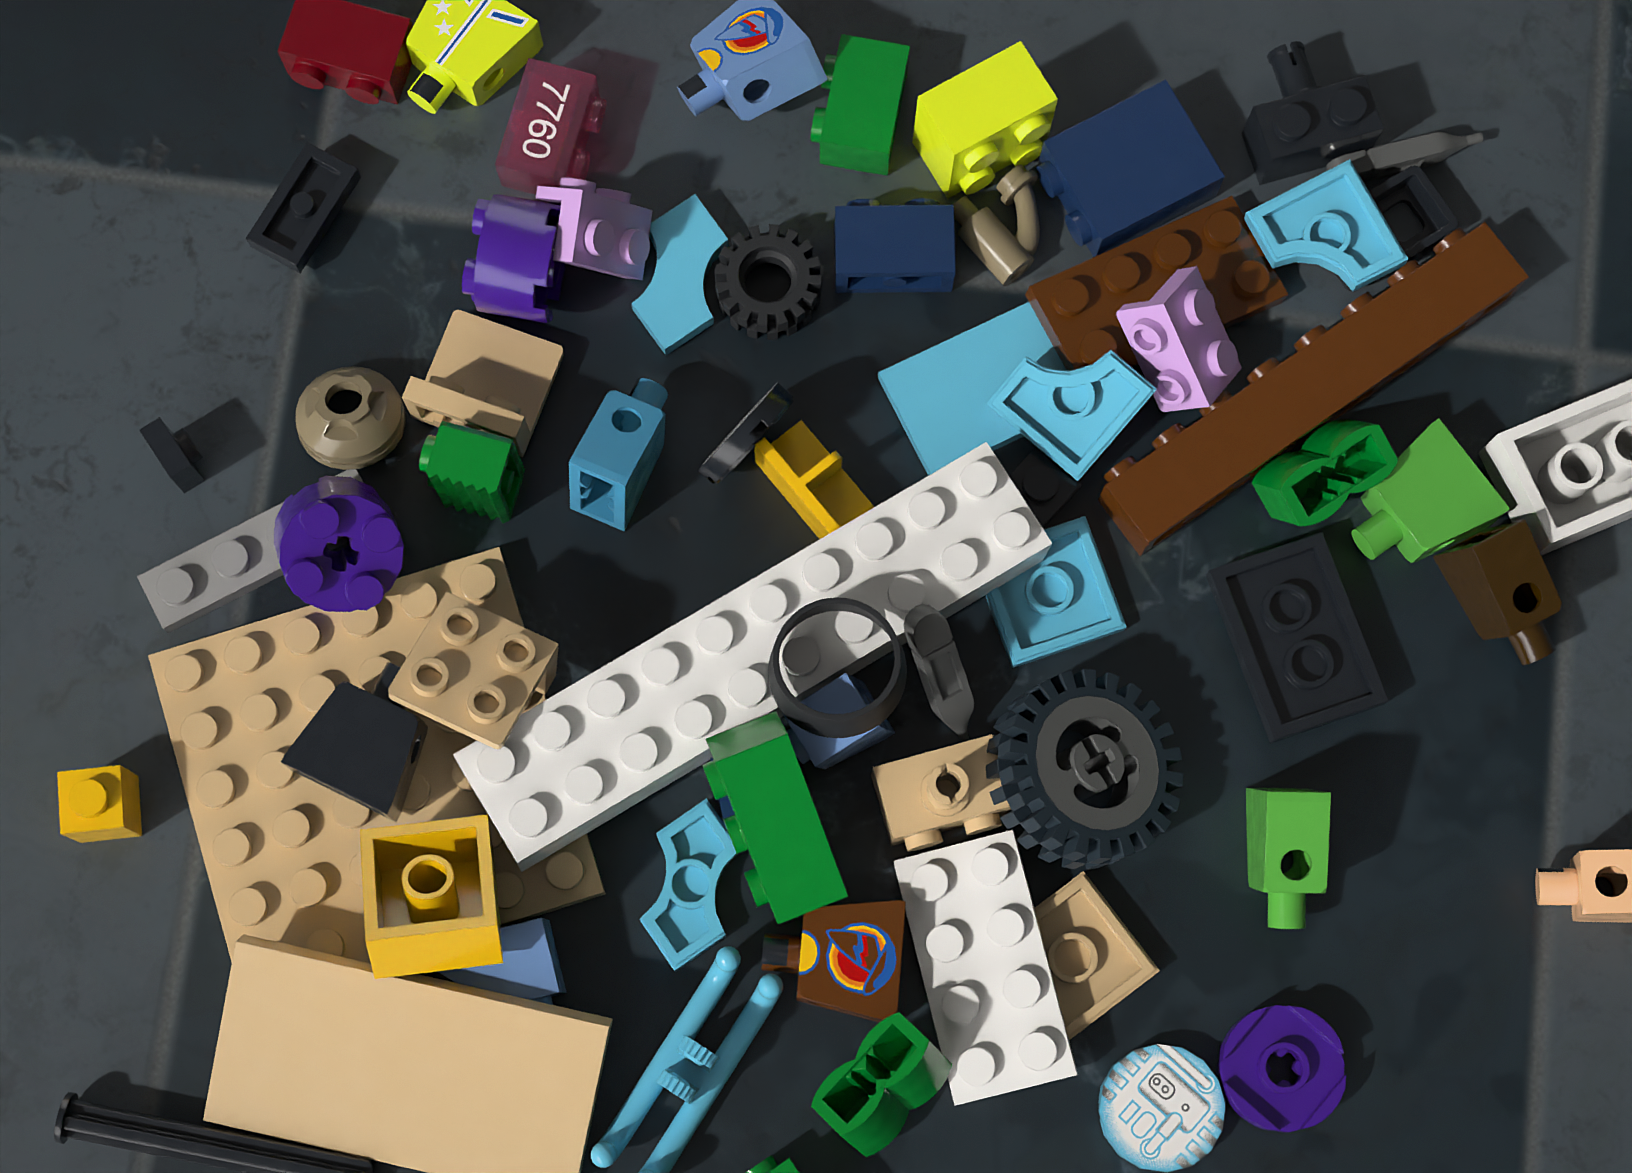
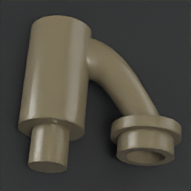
M1022 164L1009 171L996 187L1002 194L1001 201L1006 206L1015 202L1017 213V232L1015 235L1007 229L988 207L978 210L967 196L962 197L954 204V218L962 226L958 231V236L1003 286L1013 283L1032 265L1035 260L1033 255L1037 250L1040 238L1039 215L1032 186L1038 179V175L1033 170L1027 171Z

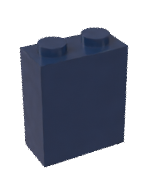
M1166 79L1045 140L1038 162L1039 165L1036 167L1039 181L1045 192L1051 198L1058 196L1068 214L1065 215V222L1072 238L1079 246L1086 244L1093 257L1136 239L1214 199L1225 177Z

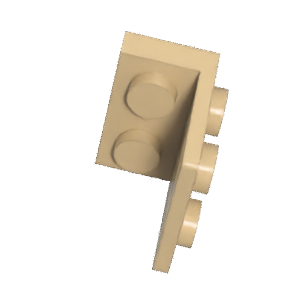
M455 310L452 313L426 379L422 380L411 376L402 399L411 417L436 427H439L442 421L513 439V443H515L519 453L518 456L523 457L564 357V351L562 346L462 310Z
M446 591L389 686V698L494 749H501L534 691L545 695L553 682L557 670L559 644Z

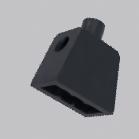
M387 662L371 693L346 681L338 684L285 753L281 763L291 771L397 822L421 754L428 726L421 718L404 710L405 706L389 698V686L401 667Z

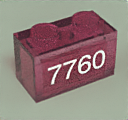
M528 58L495 162L501 186L536 195L537 186L559 188L561 178L585 180L590 162V152L584 151L590 132L599 133L606 111V99L600 98L596 75Z

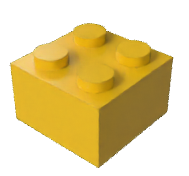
M488 814L360 829L365 942L375 979L503 963L495 859Z

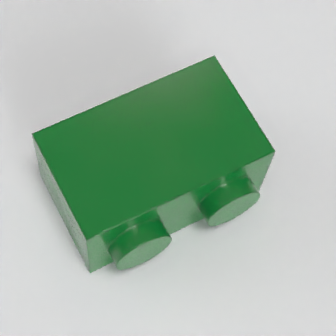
M841 34L837 55L827 53L823 67L828 80L821 84V88L830 90L827 107L816 106L811 128L810 141L820 143V164L888 176L908 73L910 46Z

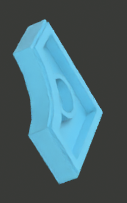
M1350 159L1246 212L1244 217L1247 226L1272 269L1294 262L1317 264L1339 275L1353 292L1403 267L1408 261V257Z
M1109 350L1093 364L1073 370L1046 368L1025 357L986 404L1078 481L1157 388L1113 350Z

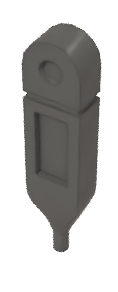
M1445 132L1430 133L1370 148L1368 151L1362 150L1340 156L1330 161L1326 168L1328 171L1350 159L1362 181L1367 180V182L1397 175L1413 165L1421 169L1436 165L1469 145L1482 143L1483 135L1481 132L1468 136H1455Z
M925 604L915 606L906 615L903 626L909 647L912 648L911 652L932 711L958 735L960 743L969 741L970 738L967 732L968 721L974 709V699L955 642L952 640L953 636L946 618L932 606Z

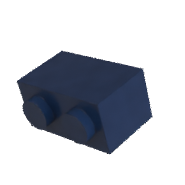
M918 198L907 201L905 205H881L879 201L873 199H856L848 202L846 206H835V293L952 292L955 277L954 205H940L934 199Z

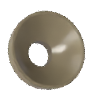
M357 366L337 368L317 377L305 388L296 407V429L301 444L307 453L321 464L342 470L360 469L373 465L385 458L397 446L406 425V412L401 396L391 381L374 370ZM342 390H353L362 395L359 407L348 414H336L328 409L330 398Z

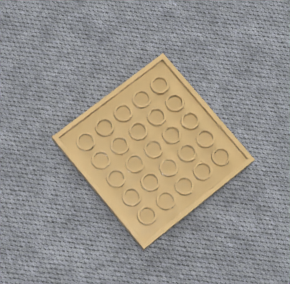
M499 547L397 578L392 588L384 594L382 601L367 611L327 612L309 605L148 655L231 962L236 941L245 934L371 963L365 942L360 829L487 815L453 755L477 740L408 707H405L404 710L421 718L428 726V730L401 815L397 822L291 771L281 763V760L338 684L346 681L371 693L387 662L399 667L403 665L446 591L524 627L505 561ZM534 691L522 714L547 700L546 696ZM488 816L495 859L500 928L606 894L588 834L583 835L521 872Z

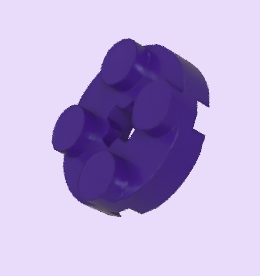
M1274 1005L1252 1011L1239 1019L1231 1027L1220 1048L1216 1075L1219 1083L1222 1085L1225 1098L1240 1117L1261 1129L1285 1133L1319 1124L1337 1107L1346 1085V1075H1344L1345 1064L1342 1057L1344 1051L1339 1037L1324 1019L1302 1007ZM1289 1052L1296 1059L1291 1069L1297 1075V1078L1292 1084L1286 1080H1280L1274 1084L1268 1077L1271 1068L1266 1063L1267 1059L1271 1054L1282 1057Z

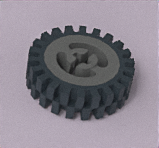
M1083 669L1074 675L1072 670L1059 673L1051 679L1048 678L1016 698L1006 707L1009 711L1001 715L993 727L1001 733L989 739L987 753L998 755V759L986 765L987 779L1000 778L1001 781L1000 787L989 792L994 805L1007 801L1012 810L1000 819L1007 829L1021 824L1025 831L1017 841L1026 849L1041 844L1042 848L1038 857L1049 863L1063 857L1062 867L1076 869L1086 865V870L1095 869L1106 864L1110 865L1147 848L1156 841L1154 836L1164 833L1169 827L1171 821L1165 816L1176 812L1181 800L1169 794V792L1183 786V773L1169 771L1170 765L1182 760L1180 748L1164 749L1161 741L1175 734L1169 721L1155 728L1149 719L1161 709L1153 700L1138 706L1135 701L1142 690L1133 683L1118 690L1117 686L1120 676L1109 672L1096 679V670ZM1063 731H1073L1087 737L1056 754L1057 744ZM1113 785L1110 800L1104 809L1094 808L1081 802Z

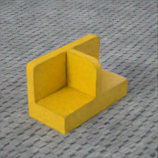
M802 420L771 444L765 437L755 444V463L819 539L874 508L873 504L842 469L843 458L839 453L834 451L830 454Z

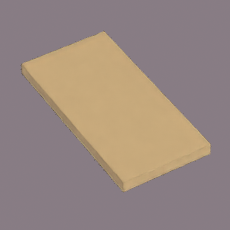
M243 934L235 944L203 1121L427 1173H581L613 1019L420 974L375 979L371 963Z

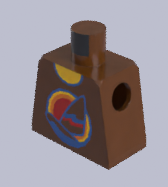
M894 900L824 906L808 912L803 916L802 936L764 933L761 970L798 973L797 1001L881 1022L888 1016L897 1013L906 901Z

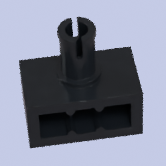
M1291 42L1290 47L1292 51L1288 53L1286 44L1280 45L1268 53L1267 59L1272 66L1283 98L1253 106L1241 133L1259 185L1326 167L1335 158L1362 150L1368 151L1374 147L1384 127L1365 76L1325 87L1316 86L1302 42Z

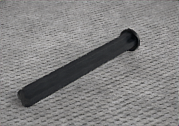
M68 1092L63 1098L55 1122L54 1139L57 1143L64 1144L68 1138L242 1173H374V1161L368 1158L79 1101L77 1093Z

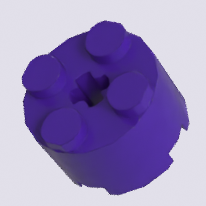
M494 194L491 200L478 199L472 220L473 234L480 235L476 259L467 258L462 276V293L471 295L477 311L544 323L552 321L553 311L549 310L546 302L547 299L559 301L566 270L565 263L553 260L561 209L560 204Z
M324 476L318 478L319 482L305 486L296 495L293 496L291 494L287 497L275 519L274 546L287 585L293 594L299 596L303 602L327 612L367 611L382 601L384 594L392 588L402 569L404 544L389 506L379 497L372 486L352 477ZM338 536H347L349 540L348 546L339 551L329 550L328 542L336 545Z

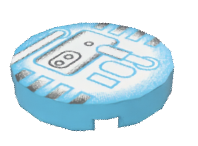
M1156 1044L1133 1050L1112 1065L1100 1086L1098 1111L1103 1135L1120 1157L1140 1169L1171 1172L1190 1167L1212 1150L1223 1130L1225 1102L1219 1080L1202 1059L1184 1048Z

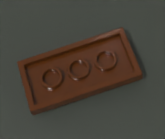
M1231 195L1029 286L1025 296L1066 370H1073L1093 364L1109 350H1113L1131 367L1138 370L1140 366L1116 313L1125 304L1149 301L1177 269L1198 267L1207 290L1210 291L1214 298L1215 308L1225 329L1281 304L1289 294L1274 268L1272 269L1247 226L1244 215Z

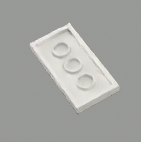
M1014 830L893 861L903 901H906L905 910L941 1053L952 1063L948 1081L954 1105L1078 1075Z

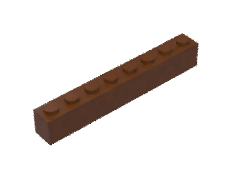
M1486 222L1468 234L1462 228L1456 229L1433 248L1436 254L1435 257L1422 266L1414 259L1390 276L1386 281L1390 288L1375 298L1369 292L1362 294L1340 312L1344 320L1328 331L1322 324L1314 327L1293 345L1297 350L1295 354L1282 363L1276 357L1268 359L1247 376L1246 379L1250 385L1234 396L1228 389L1222 391L1210 407H1202L1199 410L1203 417L1185 429L1181 422L1160 434L1152 442L1153 447L1156 449L1139 462L1131 455L1111 468L1104 475L1108 483L1105 484L1098 501L1141 557L1254 478L1259 470L1270 460L1297 448L1317 429L1337 420L1513 297L1529 276Z

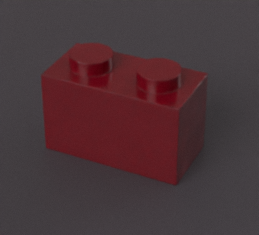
M295 0L277 52L288 75L300 85L311 89H323L324 85L345 90L350 97L363 103L378 104L382 100L398 105L412 65L406 42L413 24L411 18L344 0Z

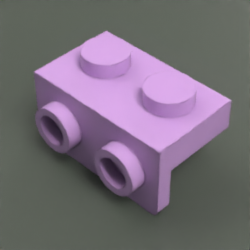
M561 178L559 188L537 186L536 199L561 205L554 261L621 278L643 280L645 261L650 250L649 232L653 210L630 204V193L604 188L596 189V183L586 180Z
M1197 266L1177 269L1149 301L1125 304L1116 313L1144 377L1157 388L1153 396L1159 409L1163 412L1210 407L1242 368L1238 360L1236 348L1229 340L1217 313L1214 298L1210 291L1207 290Z

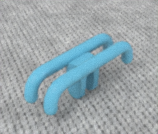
M725 946L717 952L716 958L639 1081L602 1138L592 1148L591 1159L596 1166L607 1168L618 1159L662 1089L666 1088L685 1102L639 1173H670L779 999L783 990V982L778 975L766 974L759 980L747 1004L714 1054L694 1041V1039L727 989L741 962L739 951L734 947Z

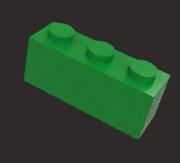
M777 712L769 713L706 738L705 740L713 760L702 764L715 800L727 796L734 815L724 818L723 821L736 854L748 850L755 868L745 871L744 875L757 907L769 903L777 924H781L848 897L788 733Z

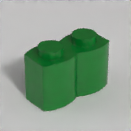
M1339 419L1323 425L1312 433L1300 451L1286 452L1266 463L1254 477L1252 485L1271 518L1297 526H1309L1333 515L1346 501L1349 493L1363 492L1381 483L1394 470L1399 460L1379 424L1352 419Z
M898 1012L883 1019L867 1034L854 1060L835 1069L823 1081L814 1096L811 1107L843 1139L862 1155L868 1157L881 1151L894 1140L904 1126L909 1110L923 1105L941 1089L948 1078L952 1063Z

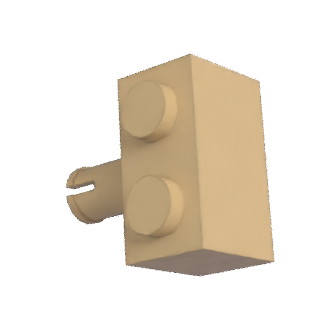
M992 734L873 767L871 778L891 846L905 842L908 852L916 851L943 842L941 832L964 826L966 834L973 835L1002 825L1000 816L1009 813L1011 808L1007 801L994 805L989 793L1001 786L1000 778L987 779L986 765L998 759V755L987 753L989 739L993 738Z

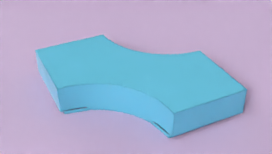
M696 194L651 222L649 237L657 252L656 269L647 289L638 299L631 303L633 311L665 355H668L714 324V317L705 301L704 285L713 262L719 258V254L724 246L729 247L728 238Z
M707 798L656 833L665 854L666 877L659 898L639 919L675 972L726 937L716 913V890L723 871L738 854H736L725 824Z

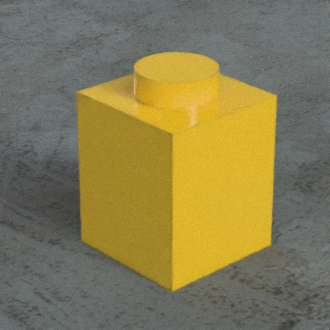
M121 765L57 772L61 835L80 843L142 836L139 776Z

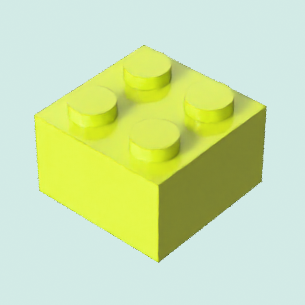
M1019 41L919 95L912 143L947 199L961 191H964L966 195L973 194L992 182L995 178L994 173L1012 163H1014L1015 167L1021 164L1025 166L1040 156L1043 142L1048 139L1058 98L1023 43Z

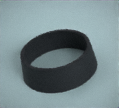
M839 597L820 599L796 611L781 628L773 646L768 666L770 689L776 704L783 714L801 729L827 738L853 737L880 725L898 705L903 695L907 678L905 654L889 622L871 606L854 599ZM846 611L862 615L879 625L892 641L895 660L891 679L882 694L860 710L845 714H828L816 711L795 698L783 680L779 665V653L783 640L799 623L824 612Z

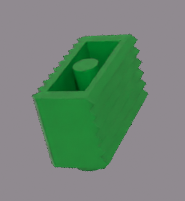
M446 421L441 422L436 436L428 435L419 460V470L427 473L428 486L435 488L445 508L454 505L457 512L465 508L468 515L476 511L480 518L488 514L491 521L499 517L502 524L511 519L525 472L524 465H522L523 462H521L520 456H518L519 453L515 443H513V439Z

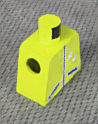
M427 0L407 37L406 46L412 64L422 71L407 93L417 105L432 114L439 110L452 92L474 106L483 105L544 46L538 21L506 0Z

